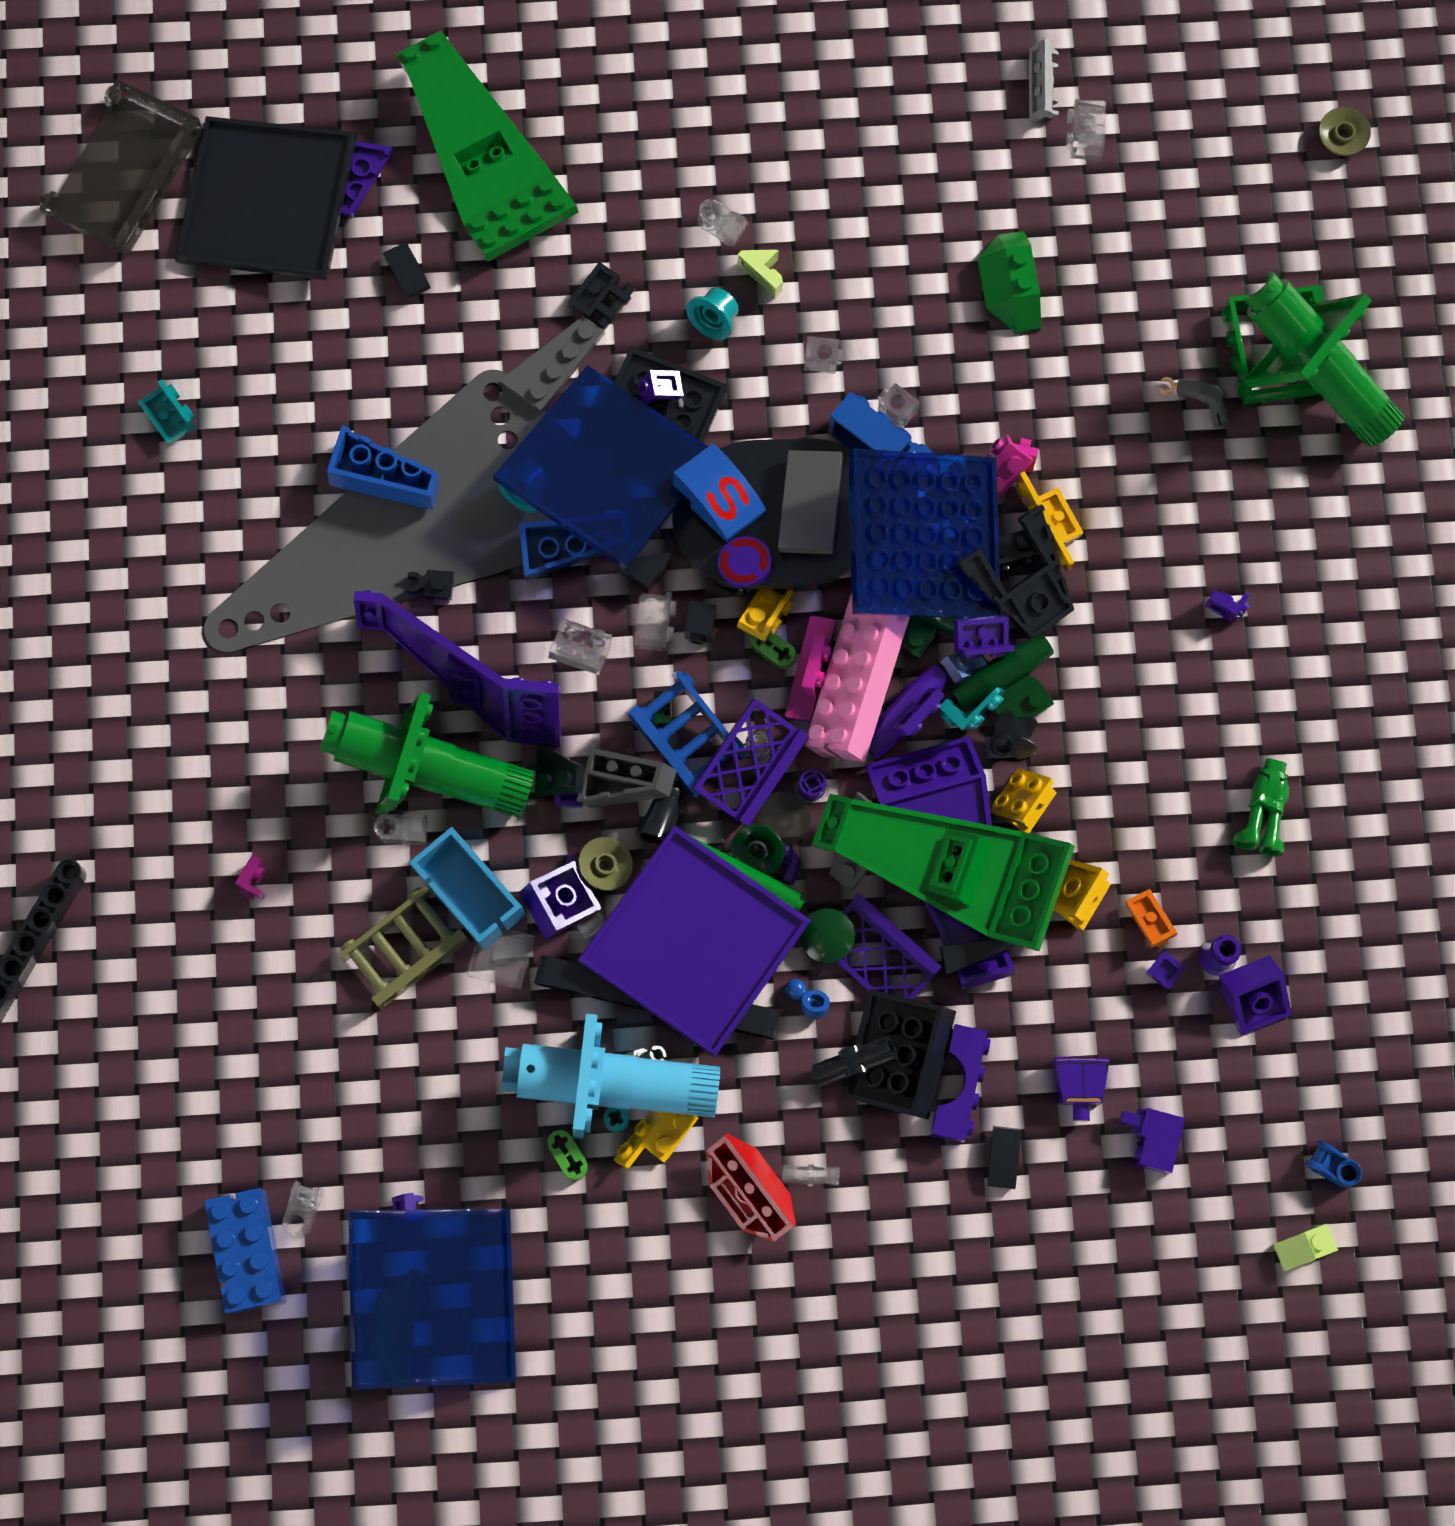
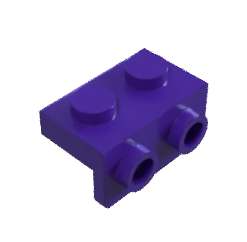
M1008 616L954 619V652L964 655V659H980V654H989L990 657H1004L1006 652L1014 651V645L1009 644Z

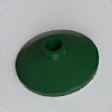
M759 824L747 825L741 828L732 839V857L766 875L774 873L783 862L785 853L783 842L777 833L769 827ZM756 844L762 845L764 850H759Z

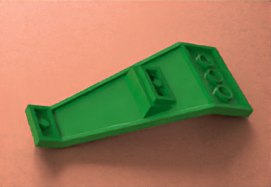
M441 30L395 54L399 64L411 81L464 228L487 262L579 213L577 205Z

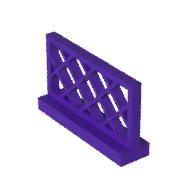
M752 698L692 789L733 817L741 825H750L809 735L795 728L757 699ZM755 707L763 712L765 724L751 726L750 714ZM769 717L775 720L776 722L770 723ZM781 725L788 730L782 740L773 742L771 726ZM766 727L768 743L755 745L752 730ZM747 731L750 746L736 749L735 736L738 732ZM769 746L771 757L767 763L758 764L755 749ZM751 750L753 765L739 768L737 752ZM732 753L735 769L721 771L719 760L723 755ZM714 767H715L716 772H715V773H711L712 770H713ZM754 769L755 781L752 785L743 787L740 771ZM735 772L738 788L724 790L722 775ZM717 776L718 792L708 793L701 788L707 778ZM739 792L740 803L735 810L726 805L725 794ZM720 795L721 801L714 796Z
M858 893L842 913L847 916L854 910L861 916L862 929H854V931L862 932L863 948L851 949L850 952L863 951L864 968H851L847 964V955L844 957V960L841 959L837 963L868 991L869 989H885V993H888V989L904 988L905 997L914 999L942 967ZM865 921L873 928H865ZM877 931L881 934L882 947L866 948L865 932ZM885 939H886L888 942H890L893 946H892V947H886V946H885ZM897 949L902 953L903 966H887L886 950ZM882 950L883 967H867L866 951ZM906 958L914 965H906ZM918 968L926 977L918 985H907L906 969ZM903 969L904 985L888 986L887 970ZM883 970L884 986H871L868 983L867 971ZM856 971H864V978ZM907 988H915L908 996Z

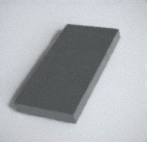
M788 450L778 543L779 553L833 554L843 461L842 452Z

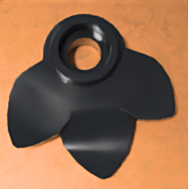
M1011 711L1000 715L995 722V733L989 739L991 752L999 757L1011 755L1016 759H1025L1036 754L1039 748L1029 738L1036 729L1037 720L1026 716L1015 719ZM1000 739L1007 740L1005 745H997Z

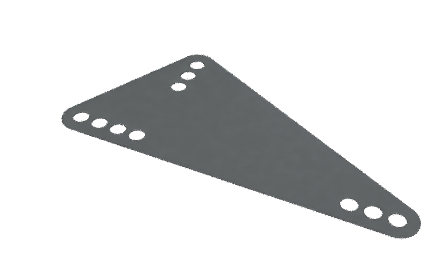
M486 370L471 380L394 449L395 454L405 459L410 458L438 472L440 489L433 510L348 490L209 614L204 624L205 638L218 651L234 652L356 616L353 601L355 591L364 592L371 590L376 593H382L395 603L423 596L425 591H421L418 594H409L406 591V586L413 587L418 583L415 579H408L407 575L409 572H417L421 577H426L427 570L453 571L455 574L454 586L521 567L523 566L519 523L579 518L585 513H593L596 516L605 515V511L609 506L617 505L624 510V513H627L629 532H631L638 521V508L635 501L545 411L542 414L499 385V380L507 375V373L500 370ZM495 383L502 388L503 394L499 400L489 401L484 397L483 390L488 384ZM503 407L509 411L510 419L506 424L496 425L492 422L490 416L495 408ZM505 431L515 433L518 438L516 446L512 449L502 448L498 444V437L501 433ZM522 460L536 463L542 468L549 479V487L540 495L541 506L534 513L524 512L512 505L503 496L496 481L497 474L501 470H513ZM284 604L290 609V616L285 622L277 623L272 620L270 612L275 605ZM251 612H259L264 617V624L258 630H249L245 626V617ZM231 619L238 624V632L234 637L224 638L219 634L218 628L222 621Z

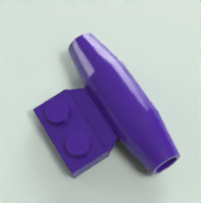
M936 665L929 667L909 683L879 716L868 751L870 755L878 759L905 736L916 734L922 728L924 718L927 715L934 714L940 708V701L945 696L941 691L949 680L948 675Z

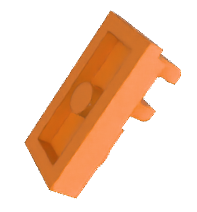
M1150 889L1125 901L1127 909L1151 947L1157 946V948L1168 944L1169 939L1177 936V931Z

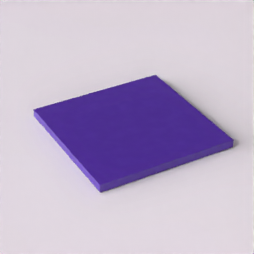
M674 825L577 961L715 1058L811 920Z

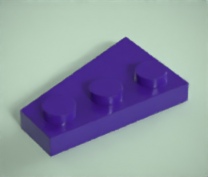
M356 141L341 217L353 219L392 155V147Z

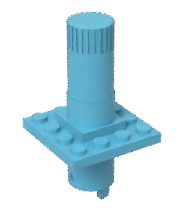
M586 1014L582 1050L523 1044L522 1049L505 1047L500 1090L517 1092V1098L575 1104L572 1139L584 1140V1133L590 1134L592 1110H598L599 1107L626 1110L639 1109L715 1118L720 1081L719 1066L605 1053V1048H600L602 1023L597 1022V1015Z

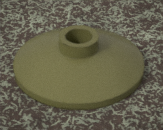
M1338 107L1330 110L1322 118L1319 126V136L1323 145L1332 153L1341 156H1351L1361 152L1367 146L1371 137V127L1367 118L1360 111L1350 107ZM1339 133H1345L1347 138L1341 137Z
M599 837L589 841L583 847L579 855L578 866L582 877L589 885L599 890L610 891L618 889L627 882L632 873L633 862L630 852L621 842L610 837ZM599 863H605L607 870H601Z

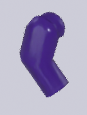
M783 844L785 853L782 864L785 867V871L781 881L788 885H794L801 860L790 845Z

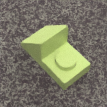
M740 251L738 253V265L776 298L782 292L783 279L775 269L772 268L770 270V268L778 261L779 251Z
M1327 1224L1273 1244L1284 1271L1314 1261L1338 1250Z

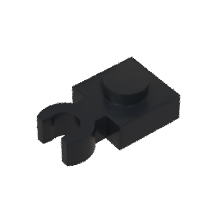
M427 570L426 577H421L417 572L408 573V579L418 581L416 586H406V591L409 594H418L421 591H425L424 596L427 599L452 600L455 576L453 571Z

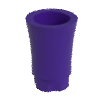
M1221 935L1207 940L1199 950L1201 967L1207 973L1214 976H1219L1233 970L1241 955V944H1239L1235 937L1230 935ZM1220 949L1226 952V956L1221 954Z

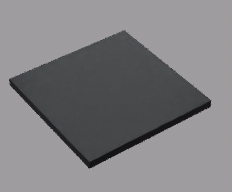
M206 116L174 260L180 264L328 280L357 141L356 132Z

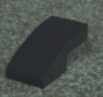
M407 242L383 252L384 258L407 300L431 289Z
M993 1126L987 1186L1016 1189L1021 1129Z

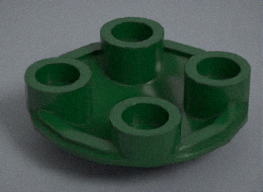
M824 908L814 911L807 917L811 921L801 934L800 940L803 949L809 957L821 963H833L840 961L849 954L855 944V931L852 922L845 914L836 909Z

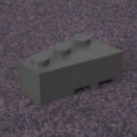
M591 748L583 777V792L578 794L577 801L590 808L669 797L677 770L663 762Z

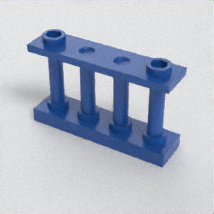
M679 670L671 674L676 683L649 705L640 708L636 704L625 711V713L665 764L677 770L675 776L690 796L698 797L700 794L693 790L692 787L710 761L696 772L694 770L690 772L684 764L687 762L686 758L716 734L724 741L729 733L693 688L695 682L686 672L682 674ZM684 691L694 704L664 728L659 727L656 729L651 723L652 715ZM701 712L710 726L680 750H673L667 743L670 740L669 737ZM735 736L736 749L745 747L740 739ZM743 751L737 752L738 760H743L747 757ZM732 753L721 757L719 760L720 766L732 757Z

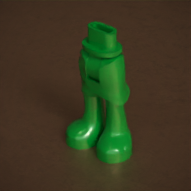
M1270 758L1265 760L1264 768L1260 769L1253 785L1251 800L1248 805L1251 809L1245 829L1234 835L1232 844L1235 847L1253 850L1259 846L1260 830L1265 810L1269 814L1259 852L1272 857L1283 855L1284 844L1280 838L1281 816H1283L1284 804L1289 798L1288 775L1285 774L1287 763Z

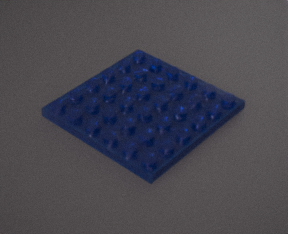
M857 448L848 450L852 614L943 618L1001 616V610L955 564L975 548H981L1000 581L996 457Z

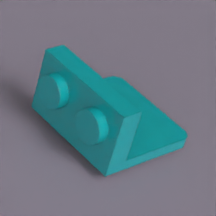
M999 687L995 688L969 716L952 700L946 699L940 706V709L943 711L940 716L950 726L957 725L961 730H975L985 719L982 715L988 709L993 711L1004 700L1001 695L1005 691Z

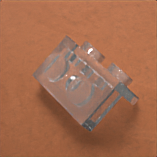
M561 619L559 630L549 651L548 658L600 675L610 652L612 635L574 621Z

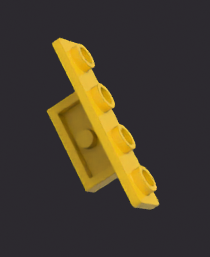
M1023 471L1019 473L1020 477L1017 479V491L1022 498L1026 497L1030 505L1028 510L1043 504L1046 524L1050 525L1053 536L1051 540L1054 551L1058 552L1060 559L1059 567L1063 566L1064 570L1068 572L1072 569L1074 561L1065 544L1081 537L1083 531L1059 487L1038 496L1026 472Z
M650 1111L645 1119L636 1125L634 1133L629 1140L619 1147L614 1161L629 1169L645 1148L665 1163L698 1120V1117Z

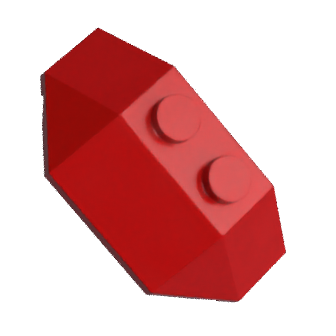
M727 1133L706 1150L709 1186L742 1231L758 1237L768 1238V1240L775 1242L796 1225L791 1194L756 1148Z

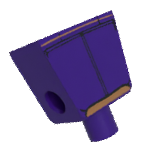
M1056 1057L1053 1060L1060 1105H1073V1121H1090V1106H1099L1103 1103L1109 1058Z

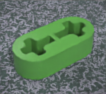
M771 633L766 640L771 645L769 647L765 643L760 644V646L757 645V638L750 635L751 648L771 664L780 669H787L793 665L796 655L795 649L780 636ZM774 649L781 653L787 650L789 652V660L783 659L779 661V654Z
M564 1130L553 1132L548 1138V1147L563 1173L571 1180L582 1179L588 1171V1164L571 1135ZM557 1136H560L561 1139H568L565 1146L569 1152L565 1155L560 1148H553ZM572 1156L576 1163L580 1161L583 1163L580 1167V1174L576 1175L575 1172H568L567 1169L571 1166L566 1158Z

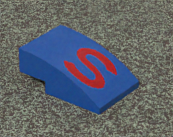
M714 443L673 472V485L691 501L690 508L726 542L766 513V508L754 489L737 467Z

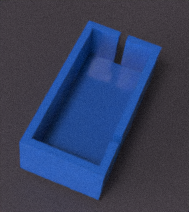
M850 392L830 415L828 433L841 444L861 455L873 469L911 497L931 473L934 461L932 451L924 444L913 443L908 431L901 427L898 429L890 423V418L881 411L876 412L872 409L869 402L863 396H856Z
M262 1188L235 1193L236 1199L234 1196L226 1195L204 1200L218 1279L220 1283H225L226 1287L220 1288L225 1314H235L286 1302L266 1191Z

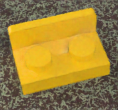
M759 589L738 621L737 627L766 642L771 633L775 635L782 623V620H780L781 616H787L794 604L791 601L793 590L788 589L785 595H782L773 589Z

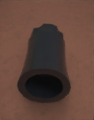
M672 786L669 797L653 799L635 834L645 842L660 846L673 826H676L685 794Z

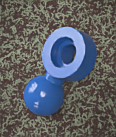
M792 979L786 983L784 988L785 995L792 1001L801 1000V1010L807 1017L819 1019L827 1015L830 999L824 992L819 990L807 992L804 982L799 979Z

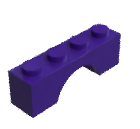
M958 1024L953 1025L947 1055L954 1059L961 1068L963 1088L957 1099L951 1103L937 1106L930 1136L964 1143L966 1137L971 1138L974 1121L970 1120L971 1110H977L980 1094L975 1093L977 1082L982 1083L985 1066H981L982 1056L988 1055L991 1039L986 1038L987 1031Z

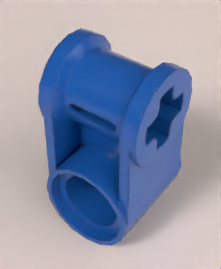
M1318 1140L1316 1144L1318 1148L1312 1158L1306 1160L1304 1164L1314 1173L1325 1177L1341 1188H1349L1357 1184L1362 1177V1169L1357 1162L1322 1140ZM1342 1167L1352 1170V1181H1346L1342 1178Z

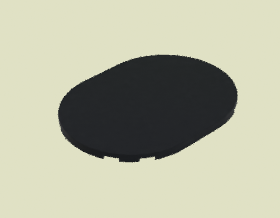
M816 438L749 440L720 448L742 473L766 508L765 514L727 542L690 508L691 501L679 490L673 505V531L682 554L694 570L719 585L734 588L725 582L718 567L719 553L725 544L743 536L755 537L764 542L772 558L771 573L757 587H742V589L749 590L813 588L837 581L838 578L850 571H855L868 559V555L880 541L886 521L884 491L871 465L861 455L847 446L830 440ZM788 450L842 452L843 461L833 554L779 553L778 543Z

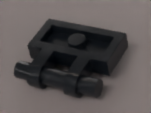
M599 262L568 301V304L589 320L596 312L600 314L601 317L596 324L604 330L609 323H613L618 317L617 313L621 307L629 303L631 300L630 296L635 291V287L630 283H627L623 289L616 286L621 280L620 275ZM611 294L615 299L607 307L603 302Z

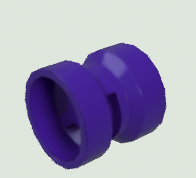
M815 769L805 771L799 779L798 790L801 797L807 801H817L824 795L826 778L823 773Z

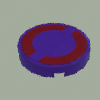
M743 536L735 538L725 544L719 553L718 567L720 574L725 582L734 588L757 587L771 573L772 558L770 551L764 542L755 537Z

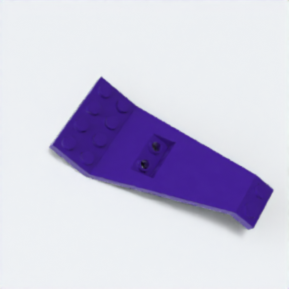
M371 590L364 592L355 591L353 601L357 627L381 630L389 634L449 689V697L451 701H454V704L467 705L506 742L560 747L562 738L560 684L547 680L536 682L526 681L523 678H503L384 594Z
M970 736L865 765L878 804L992 826L986 775ZM962 848L957 851V855L961 853ZM923 901L943 946L991 940L986 935ZM1004 950L955 971L961 989L964 990L1015 975V969L1008 951Z

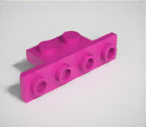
M810 616L785 712V716L788 719L808 723L812 721L819 691L825 679L826 663L831 658V643L836 627L834 619Z

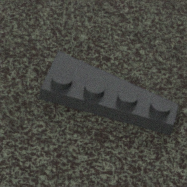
M582 316L501 378L499 385L542 414L605 335L604 330Z

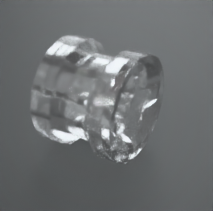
M762 730L753 731L755 745L768 743L767 732ZM748 736L746 738L745 747L750 746ZM769 746L755 749L757 761L766 760L770 756ZM746 750V754L752 759L751 750Z

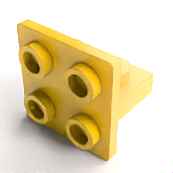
M1019 768L1010 777L1001 794L995 799L994 804L990 808V813L1005 819L1015 830L1030 833L1057 793L1051 787L1054 781L1050 777Z

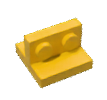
M1070 860L1053 912L1062 915L1077 929L1084 930L1111 885L1106 880L1109 873L1103 868Z

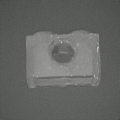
M1075 99L1073 108L1068 109L1067 125H1071V133H1067L1066 148L1070 149V158L1101 160L1105 145L1106 101ZM1087 127L1090 129V132H1083L1080 128Z

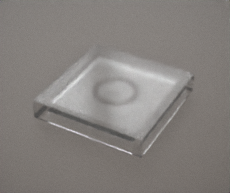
M502 928L501 932L503 935L487 949L483 950L476 942L467 977L521 990L535 936L510 929L507 931L505 928Z

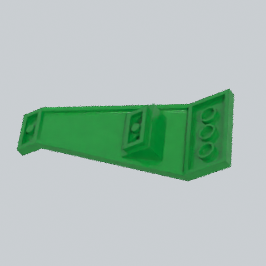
M829 794L812 842V846L846 857L991 939L1040 951L1075 848L1073 844L1022 831L871 803ZM962 848L961 853L957 855V851ZM953 874L952 880L948 882V877Z

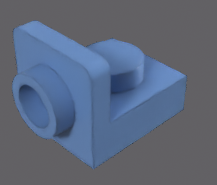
M955 653L946 656L941 661V664L955 684L964 681L972 672L988 663L984 654H980V659H964V655Z

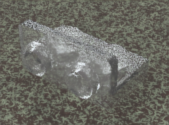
M666 592V596L640 593L634 648L667 651V643L673 642L674 627H670L669 622L670 617H675L677 601H672L671 592Z

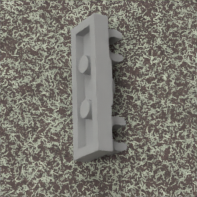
M1043 39L1029 48V120L1035 122L1044 117L1052 119L1059 115L1058 111L1052 109V106L1059 102L1057 97L1052 96L1054 84L1053 70L1058 68V64L1052 62V58L1058 55V51L1052 49V41Z

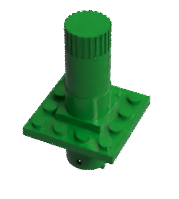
M1269 271L1265 276L1266 284L1255 294H1250L1245 301L1249 305L1247 315L1273 345L1245 377L1243 382L1249 388L1305 380L1316 392H1319L1367 447H1374L1384 442L1401 426L1404 421V414L1357 362L1355 356L1341 341L1350 333L1349 328L1354 322L1360 320L1366 314L1365 309L1372 302L1371 299L1364 293L1308 304L1287 279L1280 280L1273 271Z
M419 693L407 709L401 727L349 711L347 715L331 711L329 723L319 751L334 755L333 761L386 777L375 814L386 816L390 811H394L395 807H398L399 803L401 804L402 799H405L408 788L414 786L517 818L521 816L530 793L534 771L428 736L430 730L422 726L425 725L426 720H429L433 709V704L429 703L431 695Z

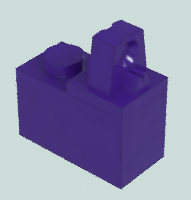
M1138 1108L1136 1114L1122 1111L1119 1123L1133 1127L1132 1133L1136 1134L1137 1138L1142 1139L1141 1142H1136L1133 1158L1137 1159L1135 1166L1166 1175L1171 1174L1185 1118L1150 1108Z

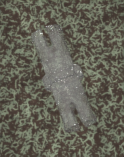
M808 1164L807 1166H782V1183L807 1184V1186H813L814 1184L839 1185V1167H814V1164Z

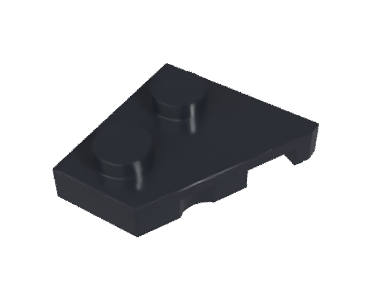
M538 745L534 796L547 798L581 794L583 792L584 766L551 750L550 747Z

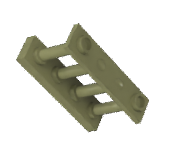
M426 886L422 889L419 887L414 889L407 895L406 898L408 900L356 941L351 939L340 948L342 952L338 954L339 958L344 963L351 958L375 988L374 993L376 995L372 997V1000L380 1010L469 942L460 929L456 932L450 931L426 901L432 895ZM416 907L441 937L440 941L442 943L434 949L428 948L404 918L405 915ZM394 924L419 954L418 958L420 960L413 966L406 965L382 935ZM372 941L397 971V978L390 984L383 982L360 952Z

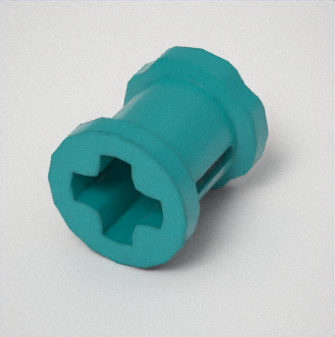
M608 1108L604 1113L603 1120L610 1132H622L628 1127L629 1119L625 1109ZM618 1112L621 1113L623 1123H616L615 1126H612L610 1115L616 1116Z

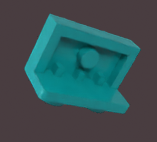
M161 379L157 382L160 387L139 400L138 403L170 446L195 429L192 422L195 416L186 404L181 406L177 401L180 395L173 385L166 386Z

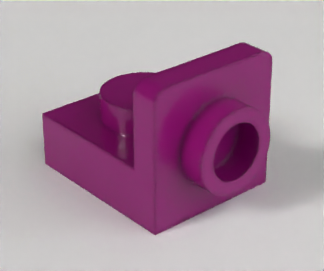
M253 854L235 883L241 888L239 893L252 901L255 897L263 900L265 897L264 893L253 887V884H258L263 878L266 871L264 869L265 863Z

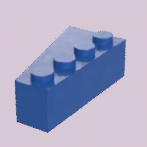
M344 425L341 426L327 469L330 486L433 510L440 489L438 472L410 458L405 459L395 454L394 450L388 447L383 448L373 443L370 438L364 435L359 436L351 432L350 428Z

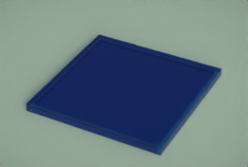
M587 365L493 475V480L626 570L685 497L673 485V472L708 446Z
M510 1209L348 1212L352 1390L516 1382Z

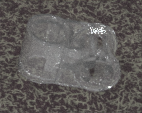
M707 199L700 204L698 215L699 227L717 237L724 244L735 246L749 225L747 219L713 199Z
M423 814L381 815L374 823V830L378 840L382 843L424 845L427 843V816ZM385 824L391 825L392 829L389 830V834H384L382 830L385 828Z
M295 1181L290 1192L288 1206L282 1223L287 1234L299 1239L309 1234L315 1214L322 1200L323 1188L316 1190L302 1186L299 1181ZM296 1217L303 1218V1228L297 1232L291 1231V1221Z

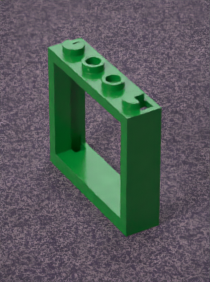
M1322 285L1295 288L1308 304L1325 301ZM1250 294L1228 297L1224 307L1221 309L1223 322L1227 323L1228 326L1226 342L1228 347H1232L1231 367L1232 371L1237 373L1236 393L1238 397L1241 396L1242 404L1247 405L1320 395L1309 383L1252 390L1243 382L1249 373L1237 313L1248 310L1249 305L1245 300Z

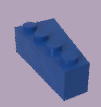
M627 513L519 523L524 577L526 581L630 545Z

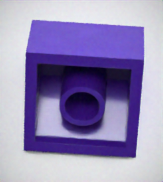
M575 861L529 882L519 891L545 940L569 929L601 909Z
M1270 955L1219 975L1223 997L1241 1035L1292 1015L1284 973Z

